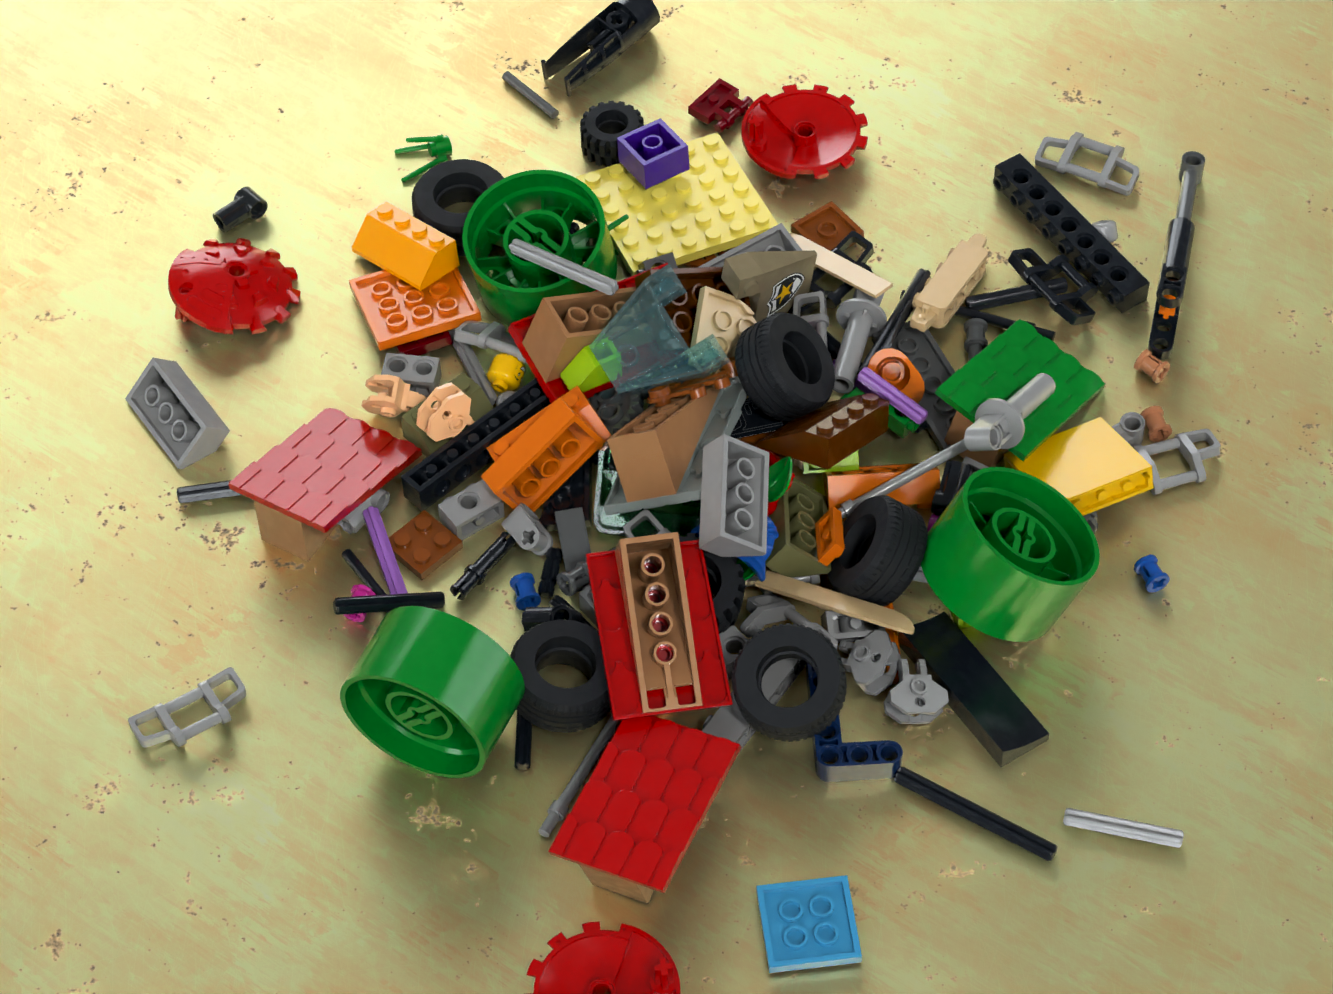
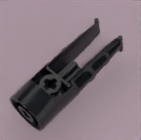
M615 0L578 30L547 61L541 60L544 79L547 80L590 49L591 53L564 77L567 96H571L573 89L613 62L660 22L659 11L652 0Z

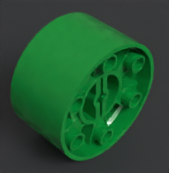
M530 170L510 175L484 191L468 212L462 235L464 253L483 303L497 320L508 327L510 323L536 314L542 299L545 297L588 293L596 290L524 259L525 261L521 260L519 256L510 252L509 244L512 243L513 239H520L616 280L617 258L600 201L585 183L569 174L553 170ZM573 220L587 225L573 234L569 233ZM495 245L500 246L506 252L505 256L488 257Z
M988 467L974 472L966 480L928 531L927 546L921 567L927 582L937 597L951 612L968 625L998 639L1011 642H1028L1041 638L1050 630L1095 574L1099 565L1100 554L1097 540L1090 525L1079 510L1060 492L1042 480L1022 471L1005 467Z
M403 606L395 608L385 615L341 687L340 700L352 724L370 742L391 757L410 767L432 775L446 778H467L480 772L523 698L525 684L518 666L510 655L497 642L478 628L460 618L436 609L421 606Z

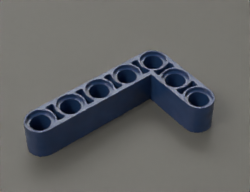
M806 662L809 699L816 691L817 675L813 667ZM839 715L836 716L835 721L830 726L826 727V730L812 737L816 774L825 782L895 778L897 770L902 766L903 750L895 741L842 743ZM886 758H890V759H893V760H892V761H887V760H885V759H886ZM855 760H862L864 762H855Z

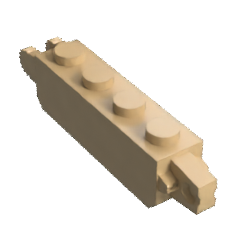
M976 233L968 241L961 240L956 248H951L944 263L941 262L938 265L935 275L927 279L921 293L917 292L912 301L914 313L911 317L910 327L925 332L930 326L937 329L946 326L966 297L969 296L986 273L985 267L988 252L984 248L987 242L985 235Z

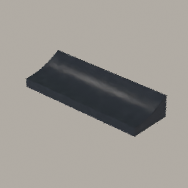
M945 611L926 621L914 624L915 632L912 635L898 631L899 647L914 664H916L917 659H925L927 675H931L934 682L948 691V705L1000 767L1005 766L1049 739V732Z

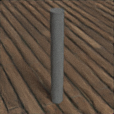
M506 71L502 75L504 81L550 118L555 119L558 116L559 111L512 73Z

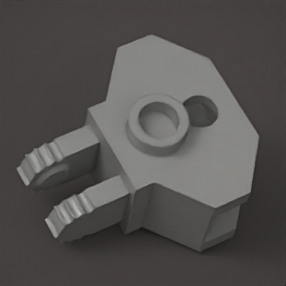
M875 630L862 640L856 639L855 643L840 642L839 650L850 654L848 659L841 658L844 669L847 672L853 673L856 683L865 694L877 696L892 685L901 656L897 644L891 642L887 632ZM885 666H890V670L884 673Z
M899 659V682L890 690L884 701L885 714L899 724H929L943 712V707L949 702L948 691L934 682L931 675H927L925 659H917L915 664L916 674H909L907 659Z

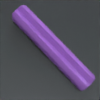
M864 367L859 372L857 378L859 382L881 398L889 400V404L915 423L922 424L928 416L926 409L870 368Z

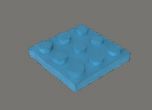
M847 875L756 886L769 973L862 963L861 948Z

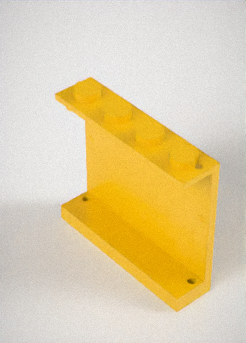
M1102 417L1052 435L1024 461L1012 452L1004 454L1005 468L1022 471L1047 483L1066 497L1083 516L1153 489L1152 465Z

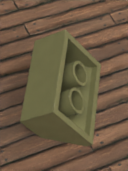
M464 372L450 381L471 398L469 415L475 422L493 409L482 388ZM423 400L402 415L401 422L403 437L420 448L422 454L428 457L453 439V437L435 442L416 425L418 408L425 401ZM434 401V402L432 403L431 408H433V405H434L437 401Z

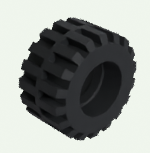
M608 101V103L600 102L598 106L590 107L589 112L585 111L583 119L580 121L581 148L584 156H587L590 162L595 161V165L598 166L605 165V167L620 163L617 138L644 126L643 117L638 109L634 110V106L630 104L625 105V102L619 101L614 103V101Z

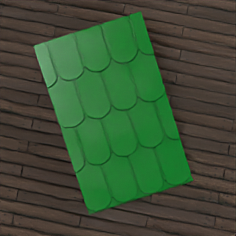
M1019 319L936 389L935 394L957 410L944 441L947 445H953L964 439L966 429L975 422L976 410L984 401L992 398L1007 401L1037 374L1045 373L1053 378L1056 385L1055 392L1024 419V436L1016 446L1010 449L971 452L967 449L958 454L962 458H965V456L988 467H995L1004 458V454L1009 451L1024 461L1097 395L1106 383L1096 373L1080 365L1075 357L1060 350L1055 342L1039 334L1031 324Z

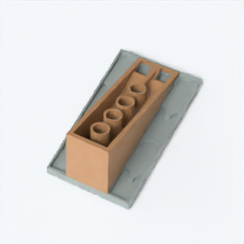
M738 376L729 378L731 385L723 389H715L714 384L705 386L707 395L701 398L691 399L690 394L670 398L671 403L664 406L655 407V404H649L645 411L607 439L618 475L603 506L606 516L615 515L618 512L620 514L638 511L642 508L649 509L666 506V504L673 505L690 502L691 500H701L703 447L723 434L731 435L742 414L741 408L748 396Z

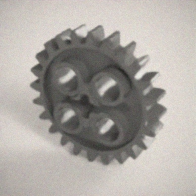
M626 382L595 393L593 397L587 398L611 435L644 411L642 408L644 404L641 398L642 395L633 382ZM605 444L604 447L607 449L609 444Z

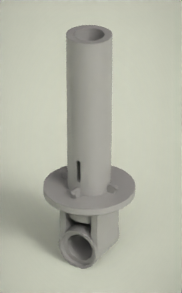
M856 288L853 298L842 302L837 309V321L845 330L834 364L835 383L833 390L838 393H849L852 391L868 337H872L873 333L882 331L887 323L886 314L880 307L884 293L874 298Z
M1039 373L1007 401L999 398L984 401L976 410L975 422L965 431L964 440L967 449L971 452L1010 449L1016 446L1024 436V419L1055 392L1056 385L1053 378L1048 374Z

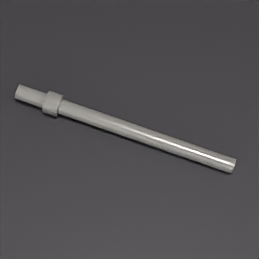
M960 440L855 500L849 499L840 504L838 510L842 513V519L848 518L851 512L866 499L887 495L967 450L965 440Z
M611 715L559 799L554 800L547 811L549 815L538 830L542 836L549 837L558 821L564 819L569 811L568 805L622 720L613 721V716Z

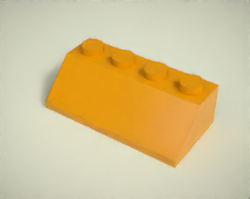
M388 202L379 205L366 215L352 245V252L420 291L460 266L455 239Z

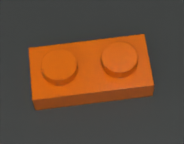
M833 506L815 523L818 562L825 566H828L835 558H839L845 549L842 513Z

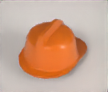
M886 348L876 352L871 357L868 368L917 404L921 401L925 392L924 381L921 374L905 354L900 350Z

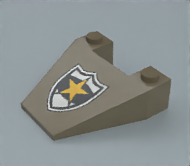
M815 250L742 253L725 258L721 278L736 300L749 296L751 310L755 313L752 316L756 322H759L774 313H787L793 307L796 295L809 292L817 253Z

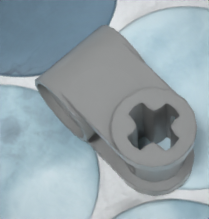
M520 503L501 523L503 528L516 540L521 548L531 550L536 555H546L547 550L553 546L551 534L541 524L537 515L523 503Z

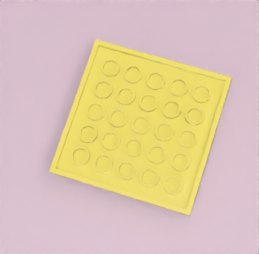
M718 132L685 142L688 145L690 169L648 189H645L621 163L576 176L597 196L603 208L607 225L626 214L629 216L626 221L610 230L609 233L613 246L631 276L637 275L638 265L645 260L673 252L678 266L737 247L778 225Z

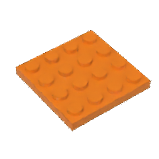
M455 268L421 291L385 270L349 280L350 289L380 351L458 328L465 321L482 320L481 312L458 268Z

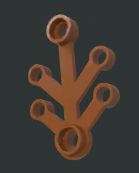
M735 356L720 361L721 369L705 375L704 371L690 374L689 378L682 384L681 381H673L648 390V403L655 404V407H660L671 403L670 398L690 394L691 399H697L706 396L705 386L714 384L715 389H723L730 386L729 378L738 376Z

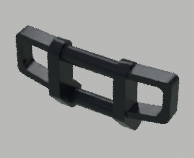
M851 231L831 250L837 255L872 272L866 262L874 253L873 244L856 231ZM854 242L866 249L857 261L843 253ZM816 267L808 293L822 291L826 298L827 308H836L841 304V299L854 287L844 282L834 292L825 291L816 282L826 272ZM820 302L808 303L802 306L800 317L807 316L818 309Z
M1031 248L1012 251L1008 262L1027 284H1031L1049 302V306L1071 325L1085 324L1092 321L1096 312L1086 302L1097 293L1098 288L1079 274L1069 264L1070 260L1064 254L1058 255L1049 264H1046ZM1022 260L1030 262L1032 267H1027ZM1063 271L1080 289L1077 292L1056 295L1043 281L1051 280ZM1072 309H1076L1080 314L1073 312Z

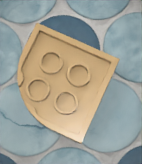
M708 286L700 288L688 365L710 373L720 370V361L735 356L736 345L742 332L757 323L752 316L755 313L740 299L736 300L730 294Z

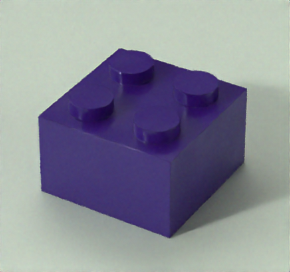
M661 118L617 138L619 162L645 189L690 169L688 145Z

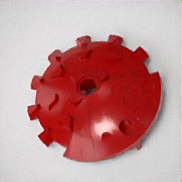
M797 84L783 86V93L773 97L766 93L756 99L746 111L741 128L743 146L757 165L779 177L794 179L796 174H813L815 179L827 178L829 170L839 166L845 169L851 167L855 162V158L852 157L856 150H865L868 137L860 136V128L868 126L865 114L856 115L850 107L855 101L845 94L838 98L827 93L829 87L814 84L813 90H798Z
M216 238L205 240L203 248L196 251L188 248L183 250L174 259L170 267L168 290L176 306L175 319H181L182 322H187L190 319L199 326L214 332L233 335V329H250L251 334L266 332L267 329L264 325L274 320L283 324L291 317V313L286 310L289 304H298L301 291L292 288V281L298 280L294 267H284L278 261L280 254L276 250L270 248L265 252L251 246V242L248 239L238 238L236 243H219Z
M600 921L582 924L584 932L568 939L561 932L547 942L553 950L546 956L544 961L541 962L533 959L527 971L528 976L535 977L534 992L528 994H681L677 968L663 945L645 931L623 923L619 931L600 930Z

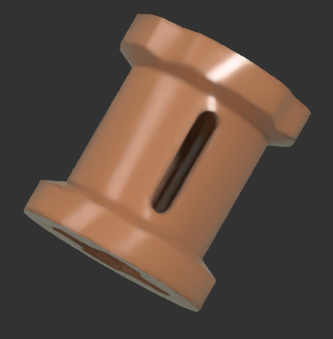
M1146 349L1137 358L1134 369L1143 371L1152 377L1154 383L1158 384L1167 375L1170 363L1167 361L1162 362L1153 356L1151 351Z
M1150 406L1141 412L1140 415L1145 419V425L1149 431L1148 438L1150 441L1160 442L1172 434L1171 426L1166 424L1163 418L1164 411L1162 407Z

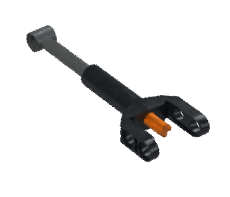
M1195 151L1186 152L1182 156L1179 171L1181 188L1176 216L1168 225L1157 286V300L1148 350L1159 360L1168 359L1172 354L1180 305L1184 296L1195 231L1191 217L1196 188L1202 180L1205 157ZM1157 327H1167L1170 330L1161 331ZM1161 344L1167 348L1158 349L1154 345Z

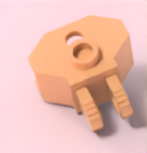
M373 375L366 380L365 386L372 392L378 393V395L369 396L367 400L362 401L361 406L370 413L380 414L385 417H396L402 412H408L427 397L418 392L411 391V384L405 383L400 377Z
M452 382L436 387L418 408L416 425L435 442L449 437L454 438L462 432L466 425L470 426L475 422L469 415L471 398ZM434 401H437V402L433 405V408H431L432 403H433Z

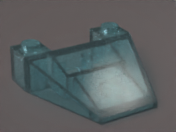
M670 264L645 278L589 346L618 394L705 377L730 362L713 334L689 348L664 306L687 292Z

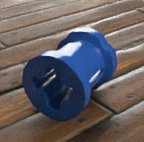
M1151 554L1140 558L1134 565V571L1136 574L1141 575L1145 581L1146 590L1154 593L1166 587L1170 577L1167 573L1162 572L1157 564L1158 559L1155 555Z
M521 573L515 575L510 580V586L515 591L517 597L515 601L516 607L522 611H525L526 607H537L541 603V597L535 591V579L531 573Z

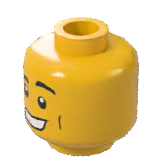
M500 353L493 358L486 374L487 379L492 384L491 387L497 392L515 391L520 386L526 373V367L523 362L518 361L517 357Z

